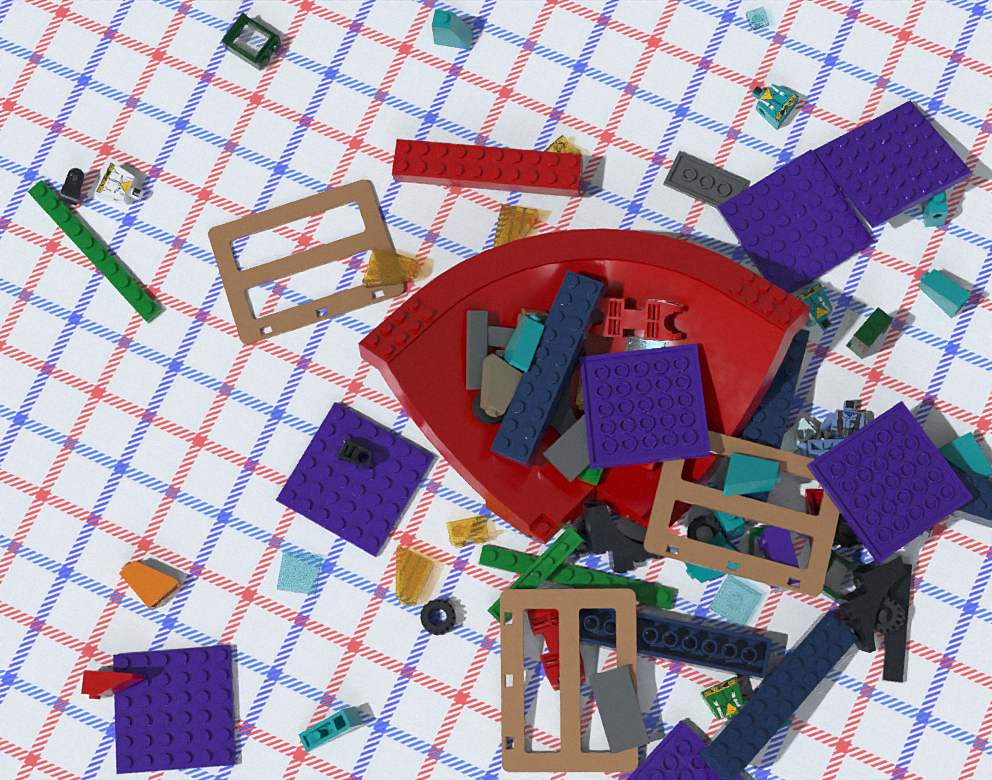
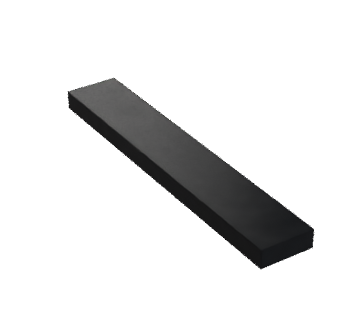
M904 564L906 575L898 579L889 588V598L897 601L902 606L905 612L903 614L905 620H902L904 624L899 626V631L895 630L893 634L888 633V635H885L882 681L903 683L912 574L911 564ZM890 608L887 610V623L891 620L893 614Z

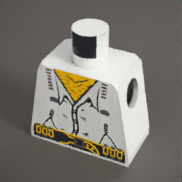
M110 161L95 193L99 199L127 205L131 197L140 200L144 191L137 188L138 181L132 174Z

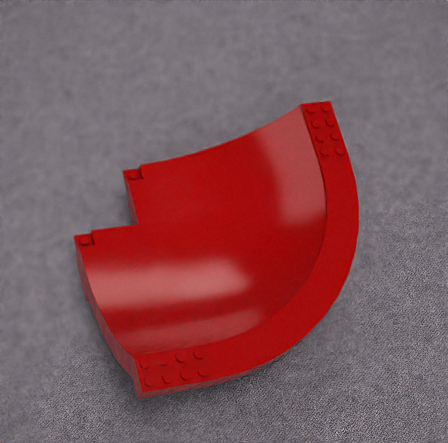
M605 228L573 229L543 233L514 240L485 250L456 264L413 294L364 337L358 345L361 358L379 370L410 418L450 466L485 500L486 508L529 539L534 537L545 545L567 522L572 524L584 512L583 503L592 502L596 499L603 500L609 508L625 519L631 517L645 528H648L663 462H658L653 471L644 469L640 464L604 468L597 486L579 480V476L570 482L543 456V453L560 438L550 426H548L531 469L495 455L490 449L502 421L491 425L480 422L473 414L472 402L481 390L466 389L468 310L488 311L487 326L516 329L518 326V315L522 313V308L542 310L549 314L567 270L604 283L607 289L604 297H628V307L645 309L648 299L667 300L684 306V312H674L667 319L668 325L672 329H675L676 332H682L681 339L670 341L643 340L644 330L626 329V336L623 338L604 337L589 332L583 345L586 349V356L697 343L707 428L709 431L739 438L768 390L785 357L793 336L809 321L810 306L748 268L719 253L690 242L635 230ZM598 310L592 325H599V323L603 322L604 313L602 310ZM487 345V356L493 353L508 363L502 356L506 347ZM580 363L573 373L569 387L570 406L577 421L585 414ZM511 365L512 367H514L515 369H517V370L520 371L521 373L524 372L523 370H521V369H519V368H517V367ZM711 452L709 457L685 459L681 479L707 487V482L726 456ZM676 500L668 527L670 528L693 504Z

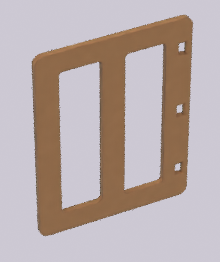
M359 180L212 227L208 232L239 338L246 345L401 296L404 293V285L371 185L367 180ZM353 202L358 204L365 225L364 232L253 268L238 271L230 247L232 241ZM368 250L373 251L381 274L379 280L258 319L252 318L245 295L247 289ZM383 291L384 296L373 299L372 293ZM327 308L328 314L317 317L316 311ZM271 326L272 332L261 335V329Z
M708 430L710 452L730 458L731 453H737L778 462V471L817 481L807 467L815 459ZM685 459L663 462L644 540V548L647 552L812 597H817L822 593L840 513L825 491L819 515L813 516L739 495L722 496L723 491L682 480L681 473ZM679 500L811 536L813 543L807 569L803 570L670 534L668 526L674 502ZM667 546L679 548L678 554L667 552ZM728 562L739 564L738 571L726 568ZM789 578L800 581L799 587L787 584Z
M506 589L500 594L502 767L506 772H634L637 769L638 747L611 754V752H582L580 721L579 610L582 608H613L616 610L617 668L624 665L628 666L637 696L636 594L632 589ZM525 609H557L559 611L561 750L559 752L525 751L523 611ZM505 612H512V624L505 625ZM506 674L513 675V686L506 687ZM507 737H513L514 749H507Z

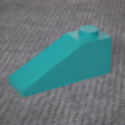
M356 706L340 710L298 735L307 753L363 725Z

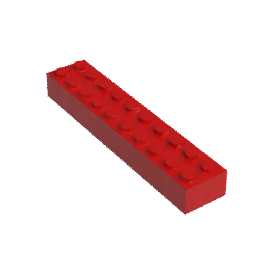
M397 139L392 176L395 182L579 198L583 157L582 154Z

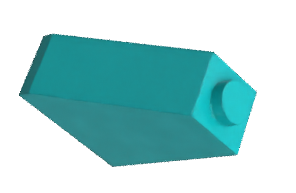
M435 9L432 22L434 44L470 50L474 32L454 12Z
M933 269L930 273L926 271L919 279L921 282L918 287L950 318L966 304L972 295L936 269Z
M523 314L502 355L510 365L525 372L529 369L544 329V325L540 322L541 319L533 314H530V316Z
M971 432L938 448L952 469L991 480L992 467Z
M731 453L722 496L773 490L775 482L779 483L781 471H778L779 463Z
M721 532L707 542V544L742 553ZM684 562L687 567L686 572L690 578H696L700 583L727 574ZM728 562L726 568L737 570L739 564Z

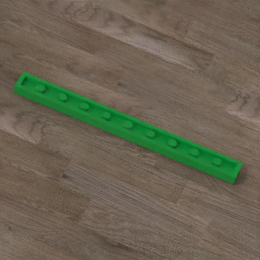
M42 180L27 191L147 323L151 322L162 312L62 201L58 200L59 198Z
M483 545L478 564L522 575L538 558ZM562 563L545 579V581L578 589L629 588L635 592L637 603L670 610L674 593L672 589Z

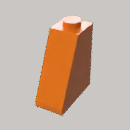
M135 560L127 562L121 568L122 571L119 572L150 610H154L182 586L175 578Z

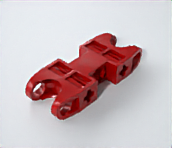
M607 296L603 298L599 307L604 313L603 322L599 323V325H592L589 331L604 337L623 338L626 336V329L644 330L643 340L670 341L681 339L682 332H676L675 329H672L668 325L667 319L674 312H684V306L667 300L648 299L645 309L628 307V297Z
M527 609L533 636L544 635L549 653L540 655L547 679L553 690L558 691L560 690L558 685L560 675L559 611L557 609ZM580 652V683L586 682L584 661Z

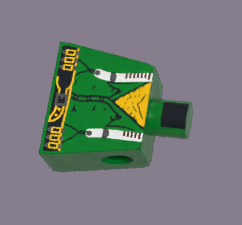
M736 676L700 693V696L718 721L725 717L728 720L743 703Z

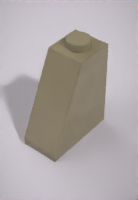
M493 353L483 360L480 407L489 416L498 417L505 413L523 373Z

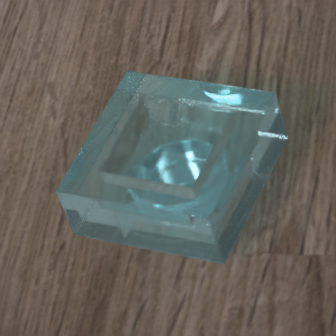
M764 7L746 12V18L751 31L769 26L770 22Z

